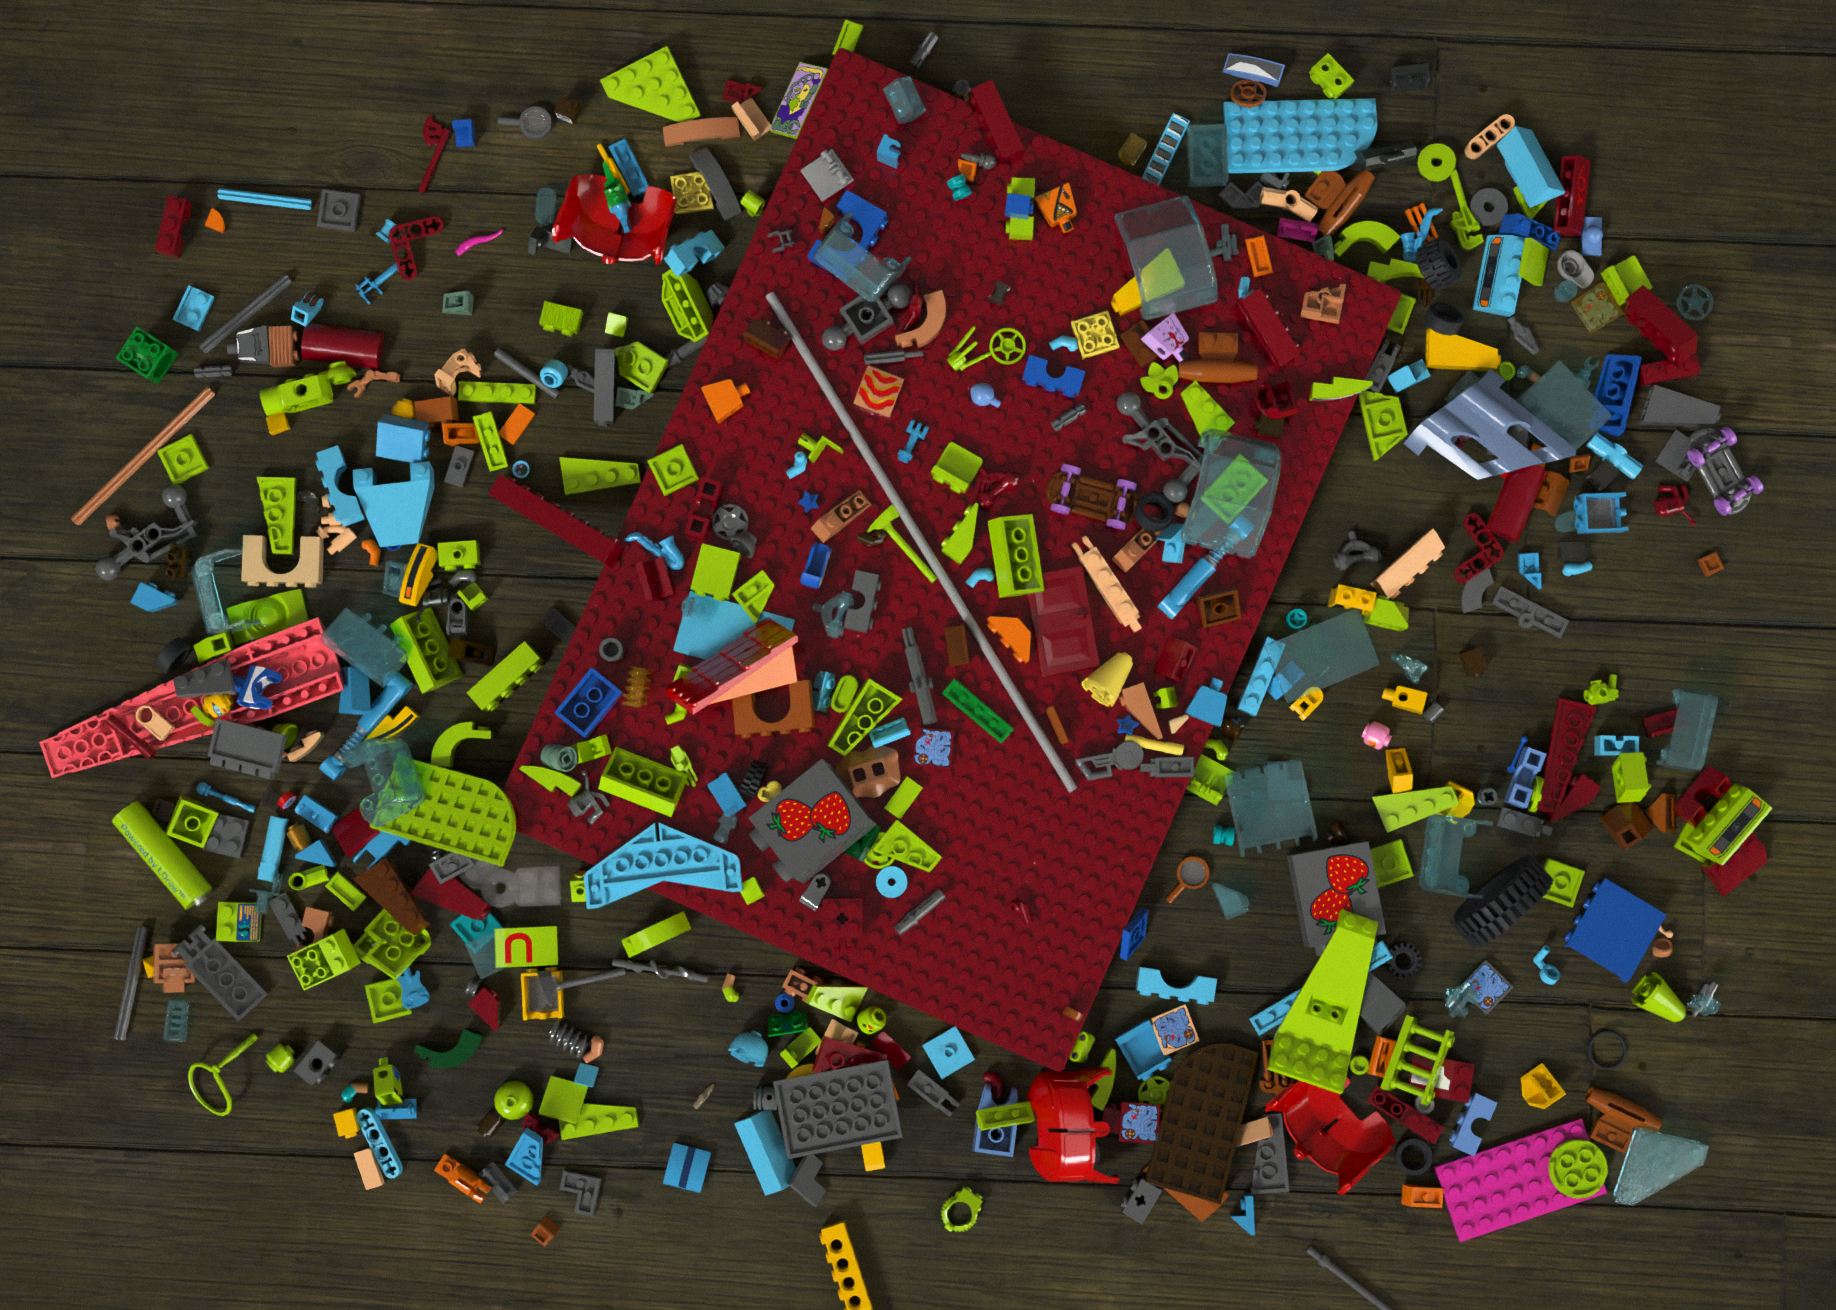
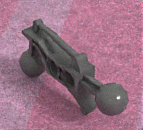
M1127 391L1120 394L1116 402L1119 412L1126 416H1132L1143 429L1134 435H1124L1122 442L1142 447L1144 451L1152 447L1162 461L1169 458L1183 459L1189 464L1178 479H1170L1163 487V494L1171 503L1183 501L1187 496V485L1198 472L1201 473L1204 469L1201 464L1206 459V455L1201 454L1168 422L1167 418L1151 422L1140 409L1141 400L1136 393ZM1166 427L1183 444L1185 443L1199 456L1198 460L1190 451L1176 446L1163 428ZM1150 429L1157 430L1158 437L1151 438L1148 431ZM1146 440V442H1145L1144 444H1142V443H1140V442H1138V441ZM1161 445H1169L1171 451L1169 453H1163L1161 451Z
M178 484L168 485L162 493L163 502L168 507L175 509L182 525L174 529H167L153 522L141 532L135 527L131 530H110V536L119 538L126 544L127 548L115 557L106 556L97 562L96 573L101 579L106 581L115 579L120 573V566L134 556L145 563H150L152 559L170 550V544L151 554L148 553L165 539L182 536L188 531V536L176 541L179 545L197 536L193 527L198 522L192 520L184 504L187 494L182 486ZM154 529H157L159 532V536L156 539L151 537V532ZM132 533L134 537L131 538L124 535ZM141 540L143 542V548L140 551L136 550L135 545L137 541Z

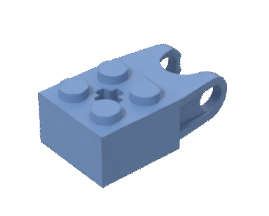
M985 1084L978 1110L1018 1103L1017 1088H1011L1007 1101L997 1105L991 1097V1085ZM976 1116L972 1151L1013 1157L1017 1125L995 1128L996 1132L999 1133V1137L993 1139V1136H991L993 1129L981 1131L978 1128Z

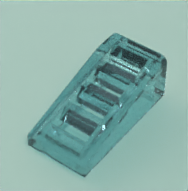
M168 1001L163 1034L165 1041L186 1042L188 1002ZM173 1008H182V1011H173ZM173 1016H181V1019H173ZM172 1024H180V1027H172ZM172 1032H179V1035H172Z

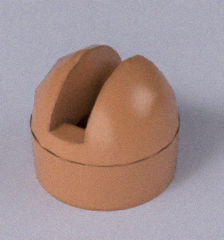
M1184 502L1179 503L1175 507L1174 513L1187 519L1190 514V506Z
M106 515L108 530H115L120 527L121 523L116 522L120 520L117 515Z

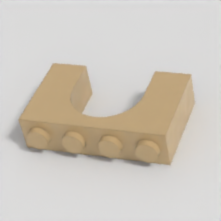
M243 535L241 581L247 583V586H259V583H267L266 586L278 587V584H286V587H297V584H305V587L316 588L317 584L323 583L324 539L321 537L301 536L300 559L297 566L286 574H276L269 568L266 560L267 537Z

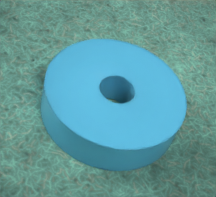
M895 866L882 869L876 878L878 891L888 898L900 896L907 887L906 874ZM890 878L895 879V885L890 886L888 880Z

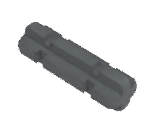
M230 365L194 368V375L197 378H203L204 376H231L233 373L232 366Z
M1079 404L1075 409H1071L1060 416V419H1055L1051 422L1052 428L1058 431L1063 425L1066 426L1076 420L1078 416L1084 415L1087 412L1085 406Z

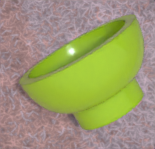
M291 723L277 724L272 732L287 735L284 750L292 746L298 735V727Z

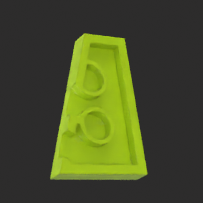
M814 984L805 1002L851 1022L868 987L864 985L835 986L832 984Z

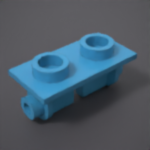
M404 1099V1103L385 1107L377 1100L378 1107L375 1108V1114L378 1115L379 1120L417 1118L416 1099Z

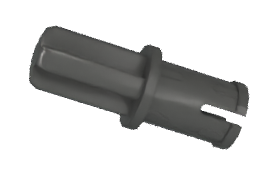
M930 31L922 44L917 46L918 50L909 61L914 67L919 69L927 55L931 54L930 50L938 40V36Z

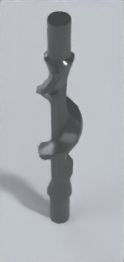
M614 958L612 966L632 969L637 973L643 970L653 971L661 979H667L670 975L686 977L691 981L707 983L709 975L695 973L694 971L688 972L684 967L680 966L674 969L657 967L655 961H650L648 964H640L630 960Z

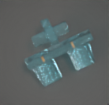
M1466 980L1461 987L1457 986L1454 990L1447 988L1446 994L1448 997L1445 1000L1447 1002L1445 1006L1449 1010L1448 1014L1454 1018L1457 1015L1464 1018L1469 1011L1465 1004L1468 1001L1476 1004L1481 997L1473 988L1472 983Z

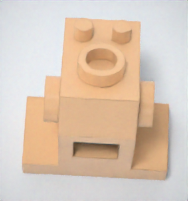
M464 348L452 354L443 368L437 370L434 374L436 385L439 389L453 397L457 392L456 376L460 372L469 371L480 378L481 365L479 363L475 364L477 361L471 352L467 353Z

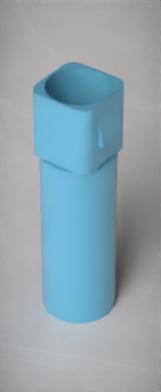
M270 816L257 879L270 882L276 881L289 819Z

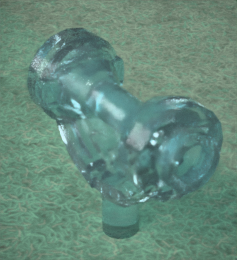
M842 591L841 594L837 593L836 597L825 602L824 605L814 603L812 610L821 613L827 636L838 639V636H843L842 619L844 613L855 603L852 594ZM838 606L836 616L832 620L831 612Z

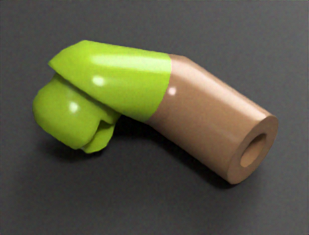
M727 973L722 991L726 1000L737 1002L739 1000V993L735 992L733 988L736 976Z

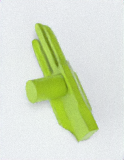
M680 745L671 748V760L676 770L682 773L685 771L692 786L695 787V781L697 782L698 779L688 755Z

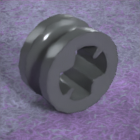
M471 978L465 994L471 993L475 997L480 988L481 981H475L474 978Z

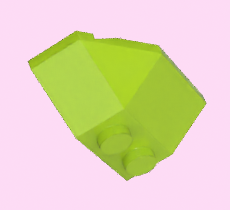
M672 269L668 270L662 275V302L677 333L694 342H698L709 335L712 328L713 313L698 282L692 276L685 273L677 277Z

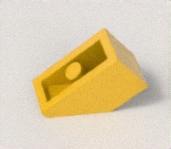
M1405 748L1386 750L1388 777L1392 792L1412 791L1413 773Z

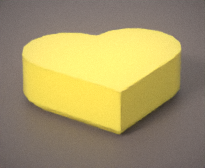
M777 781L769 782L767 787L764 786L758 790V798L764 802H769L782 791L781 784Z

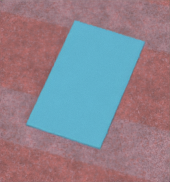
M690 591L673 651L706 660L720 652V649L741 637L744 631L768 617L790 631L793 629L795 620L762 611L758 621L754 623L741 605L729 601H717L707 595L705 597L698 596Z

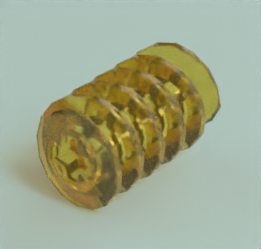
M630 666L634 670L627 672L632 678L626 679V682L631 684V686L625 687V690L630 693L623 695L628 701L622 702V705L641 708V706L647 705V702L642 700V698L649 696L644 690L650 689L645 683L651 682V679L646 676L653 674V672L648 669Z

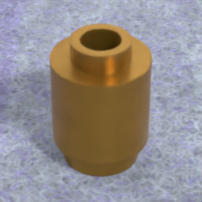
M296 823L287 828L289 832L286 835L295 850L297 849L298 852H301L312 845V839L303 824L299 825Z

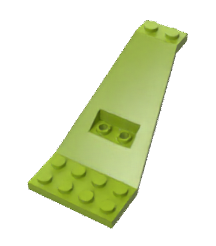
M1345 910L1339 912L1333 935L1275 1033L1267 1070L1338 1094L1343 1093L1378 927L1377 921Z

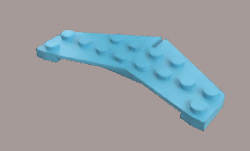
M654 823L585 873L587 909L600 908L662 881L729 892L743 891L740 859L736 854L661 823H658L660 841H658L656 823Z

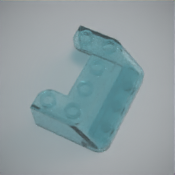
M368 739L341 754L342 760L347 767L354 768L362 764L365 766L374 793L361 801L360 811L363 819L378 828L421 805L425 800V792L408 745L402 739Z

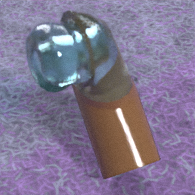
M1521 365L1517 370V375L1520 378L1527 377L1536 386L1543 379L1527 365Z

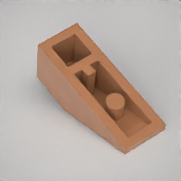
M1144 682L1121 690V695L1118 696L1121 706H1125L1126 710L1157 740L1162 739L1163 736Z

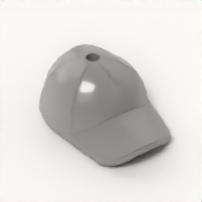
M1569 250L1559 257L1557 269L1564 279L1572 281L1581 288H1586L1591 284L1594 272L1578 252Z

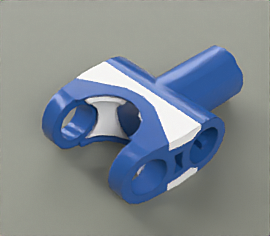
M250 666L246 677L233 675L236 693H239L236 702L247 708L270 709L273 701L263 697L262 693L267 686L280 683L283 678L282 675L271 669L259 666Z

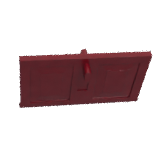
M1083 566L1042 573L1044 591L1027 594L1041 677L1101 666Z

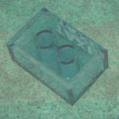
M1227 124L1188 125L1186 130L1188 187L1226 186L1229 181Z

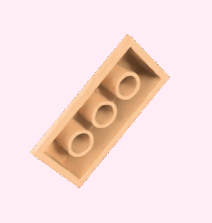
M1431 529L1426 532L1370 583L1381 596L1393 600L1401 593L1399 589L1403 585L1407 587L1415 580L1413 578L1418 572L1422 574L1429 567L1427 564L1431 560L1435 562L1443 555L1441 551L1445 547L1436 531Z

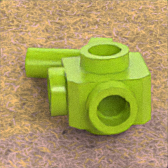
M1609 675L1608 685L1602 683V680L1591 681L1590 686L1584 691L1585 701H1588L1590 705H1597L1614 701L1618 698V690H1616L1617 675Z

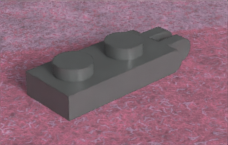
M285 892L270 900L269 904L288 939H293L296 945L301 944L298 938L299 935L303 941L308 940L305 934L307 928L302 926L303 921L288 893Z

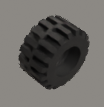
M1437 237L1417 248L1416 261L1425 281L1432 288L1439 291L1461 279L1462 271L1459 259L1453 248L1444 239Z

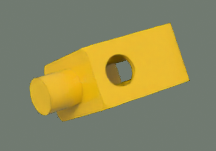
M1397 685L1396 690L1385 687L1382 699L1393 701V707L1422 715L1428 693ZM1405 695L1407 697V700L1401 701L1399 700V696Z

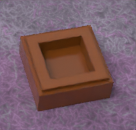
M1716 551L1697 560L1705 577L1724 569Z

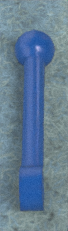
M1525 735L1521 737V743L1511 765L1507 767L1509 773L1515 771L1516 761L1524 744L1528 741V737Z

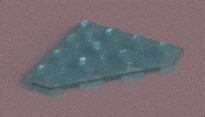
M1635 1127L1612 1200L1630 1206L1639 1203L1702 1166L1709 1146L1705 1143Z

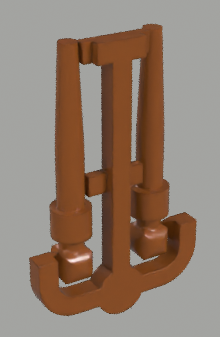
M1274 1040L1262 1041L1265 1070L1263 1073L1266 1081H1259L1260 1088L1265 1093L1273 1092L1278 1095L1287 1088L1279 1085L1278 1073L1273 1072L1275 1082L1273 1088L1266 1089L1264 1087V1084L1266 1087H1272L1273 1085L1270 1079L1272 1078L1271 1071L1267 1070L1269 1059L1266 1045L1270 1044L1272 1050ZM1281 1074L1283 1078L1281 1082L1284 1086L1294 1083V1078L1290 1077L1287 1079V1076Z

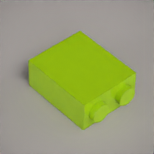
M702 543L690 589L695 591L694 594L705 597L706 594H709L717 601L724 602L725 599L730 600L741 554Z

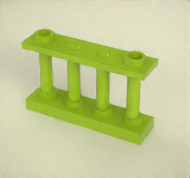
M1406 1015L1380 1088L1391 1092L1393 1089L1399 1088L1422 1097L1420 1104L1428 1106L1435 1097L1433 1090L1448 1048H1451L1454 1044V1032L1446 1030L1445 1035L1419 1026L1417 1018ZM1418 1033L1442 1042L1439 1052L1435 1053L1412 1044V1041H1410L1412 1034ZM1411 1051L1435 1060L1432 1072L1405 1062L1404 1056L1406 1052ZM1403 1069L1429 1079L1426 1089L1423 1090L1400 1081L1397 1078L1399 1070L1402 1071Z

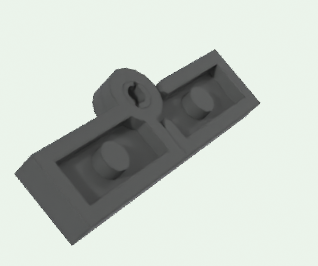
M1502 586L1498 588L1491 602L1492 605L1518 617L1517 622L1521 628L1526 629L1534 625L1557 638L1562 637L1569 623V620Z

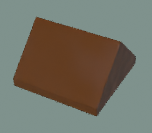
M1237 588L1196 598L1203 628L1241 619Z

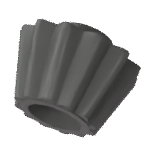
M720 282L709 287L706 294L713 308L722 306L729 287Z

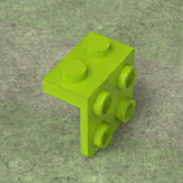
M950 442L937 465L933 467L931 475L935 481L941 484L945 482L950 485V489L954 492L965 494L981 467L983 460L954 442Z

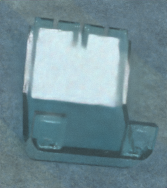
M1183 195L1171 198L1170 200L1160 201L1152 205L1119 212L1115 215V223L1127 247L1138 284L1142 309L1139 310L1144 320L1206 305L1218 300L1217 278L1202 224L1188 196Z
M1209 428L1202 432L1198 440V446L1205 448L1196 493L1181 531L1182 542L1195 546L1197 543H1200L1199 547L1212 550L1218 548V551L1232 555L1237 552V556L1250 559L1256 555L1272 513L1282 456L1278 447L1273 443Z

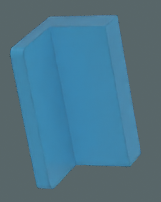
M727 772L708 784V788L727 817L748 806Z

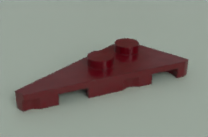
M823 1036L812 1072L817 1074L824 1070H837L841 1067L861 1065L864 1062H876L886 1059L887 1054Z

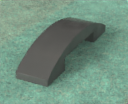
M704 147L689 154L697 172L700 171L717 202L716 206L724 221L741 214L742 211L724 172L710 151Z

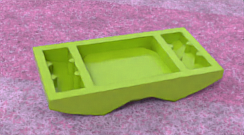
M302 589L278 593L226 609L236 646L259 640L309 621Z

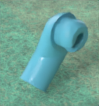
M1241 277L1239 298L1248 293L1250 284L1248 277Z
M1066 335L1048 342L1052 351L1062 346L1068 347L1070 351L1078 349L1077 340Z
M801 451L797 452L794 456V466L786 470L789 479L799 475L806 469L807 456Z
M1589 561L1584 563L1568 562L1563 566L1562 572L1566 576L1580 574L1592 570V564Z
M990 568L976 569L966 580V583L973 588L979 580L986 579L988 582L992 581L995 578V574Z

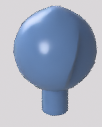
M982 382L971 387V399L975 404L986 406L990 403L996 408L1000 406L1001 401L994 397V390L989 384Z

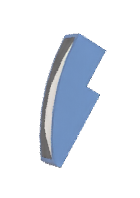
M1228 53L1223 72L1278 87L1285 65L1261 58Z

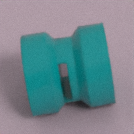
M964 174L947 181L948 187L953 191L952 196L955 201L963 199L972 193L970 187L966 185Z
M1294 609L1286 615V624L1291 629H1298L1307 622V615L1301 609Z
M1215 825L1213 844L1225 843L1228 846H1233L1235 827L1228 826L1223 828L1221 825Z

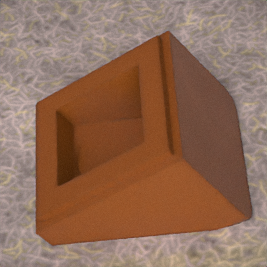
M825 207L823 208L819 226L821 234H824L835 222V216Z
M544 1217L530 1235L545 1247L560 1228L548 1217Z

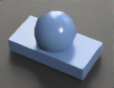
M1584 217L1583 233L1581 235V256H1601L1603 238L1602 217Z

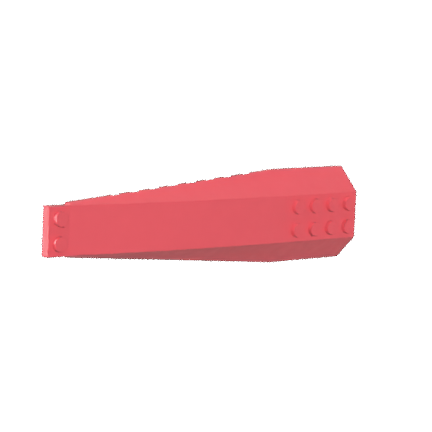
M319 617L245 644L224 654L222 657L190 671L192 672L228 659L232 675L246 677L250 666L264 667L282 675L283 678L280 683L267 686L262 693L263 697L273 701L270 709H253L241 706L236 702L239 693L230 695L233 701L231 710L217 719L243 725L279 715L345 690L341 663L332 638ZM171 680L59 732L57 736L39 742L51 777L56 778L70 772L81 771L141 754L134 745L105 723L112 714L155 750L213 734L215 724L212 727L202 724L190 711L195 705L202 708L206 695L179 698L175 692L174 681ZM141 706H152L175 726L174 730L164 741H160L136 720L138 708ZM145 708L141 712V719L144 722H149L152 719V711L149 708Z

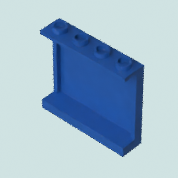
M1604 878L1600 882L1597 881L1592 888L1594 894L1591 898L1588 897L1582 906L1585 908L1583 913L1578 914L1573 922L1575 927L1565 935L1564 940L1566 942L1564 947H1571L1618 975V979L1626 983L1630 981L1664 921L1666 914Z

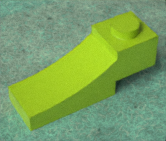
M1392 258L1390 265L1371 261L1367 273L1368 277L1384 284L1385 281L1398 277L1423 278L1417 264Z

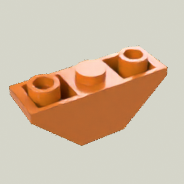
M990 616L987 619L989 622L987 624L988 628L994 634L998 632L1002 637L1000 641L1006 648L1011 647L1015 651L1013 656L1020 663L1024 661L1026 664L1030 657L1031 632L1018 618Z

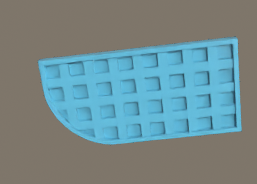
M1375 98L1264 101L1262 104L1250 108L1240 106L1235 102H1224L1225 142L1227 146V173L1340 170L1355 163L1357 157L1354 151L1370 148L1377 130Z

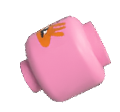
M1375 721L1371 724L1368 723L1362 734L1364 743L1378 750L1383 746H1388L1392 738L1389 735L1390 729Z

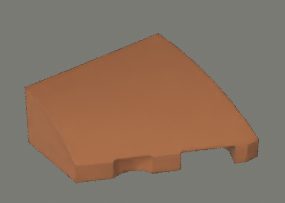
M1340 284L1339 287L1328 289L1327 287L1318 292H1306L1300 317L1339 324L1346 284Z

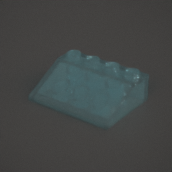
M1560 360L1516 399V402L1564 438L1576 450L1613 416Z

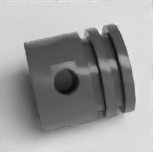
M607 638L601 642L599 652L605 660L618 662L624 657L625 647L619 640Z
M755 1086L754 1110L757 1108L759 1110L762 1108L763 1110L778 1109L774 1087L762 1088L760 1086L758 1088Z

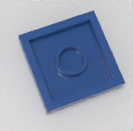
M1141 908L1123 929L1121 959L1127 961L1145 939L1149 910Z

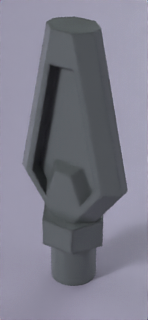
M1514 316L1510 317L1507 321L1514 331V339L1535 355L1540 351V348L1530 328L1522 325Z
M568 364V373L575 379L576 385L594 393L595 378L588 370H580Z

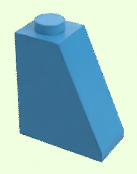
M350 664V667H343L345 690L341 691L339 713L370 715L368 669H362L360 664Z

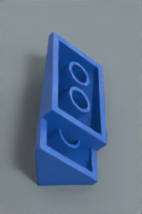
M1606 354L1591 405L1594 413L1590 429L1614 437H1618L1625 431L1642 357Z

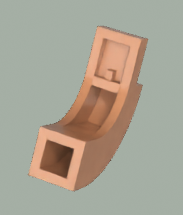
M942 290L923 295L927 309V318L918 329L896 335L897 347H909L916 341L917 347L921 348L937 337L943 327L946 316V303Z

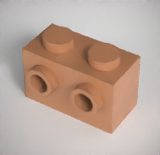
M796 967V969L791 968L782 987L785 988L786 993L792 996L797 994L803 997L802 1001L805 1002L813 985L823 984L824 980L817 976H813V978L807 976V972L799 967Z

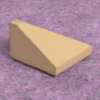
M1188 715L1168 721L1171 734L1175 733L1189 718Z

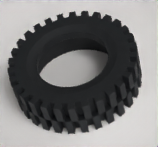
M1533 855L1522 856L1518 860L1513 861L1511 865L1508 864L1503 870L1498 871L1495 876L1490 877L1478 890H1475L1465 900L1466 902L1462 903L1459 906L1460 908L1455 911L1450 923L1471 947H1480L1488 941H1492L1496 936H1500L1504 930L1507 931L1511 928V925L1516 924L1522 916L1524 917L1529 910L1533 909L1536 906L1535 904L1540 902L1542 897L1547 894L1554 880Z

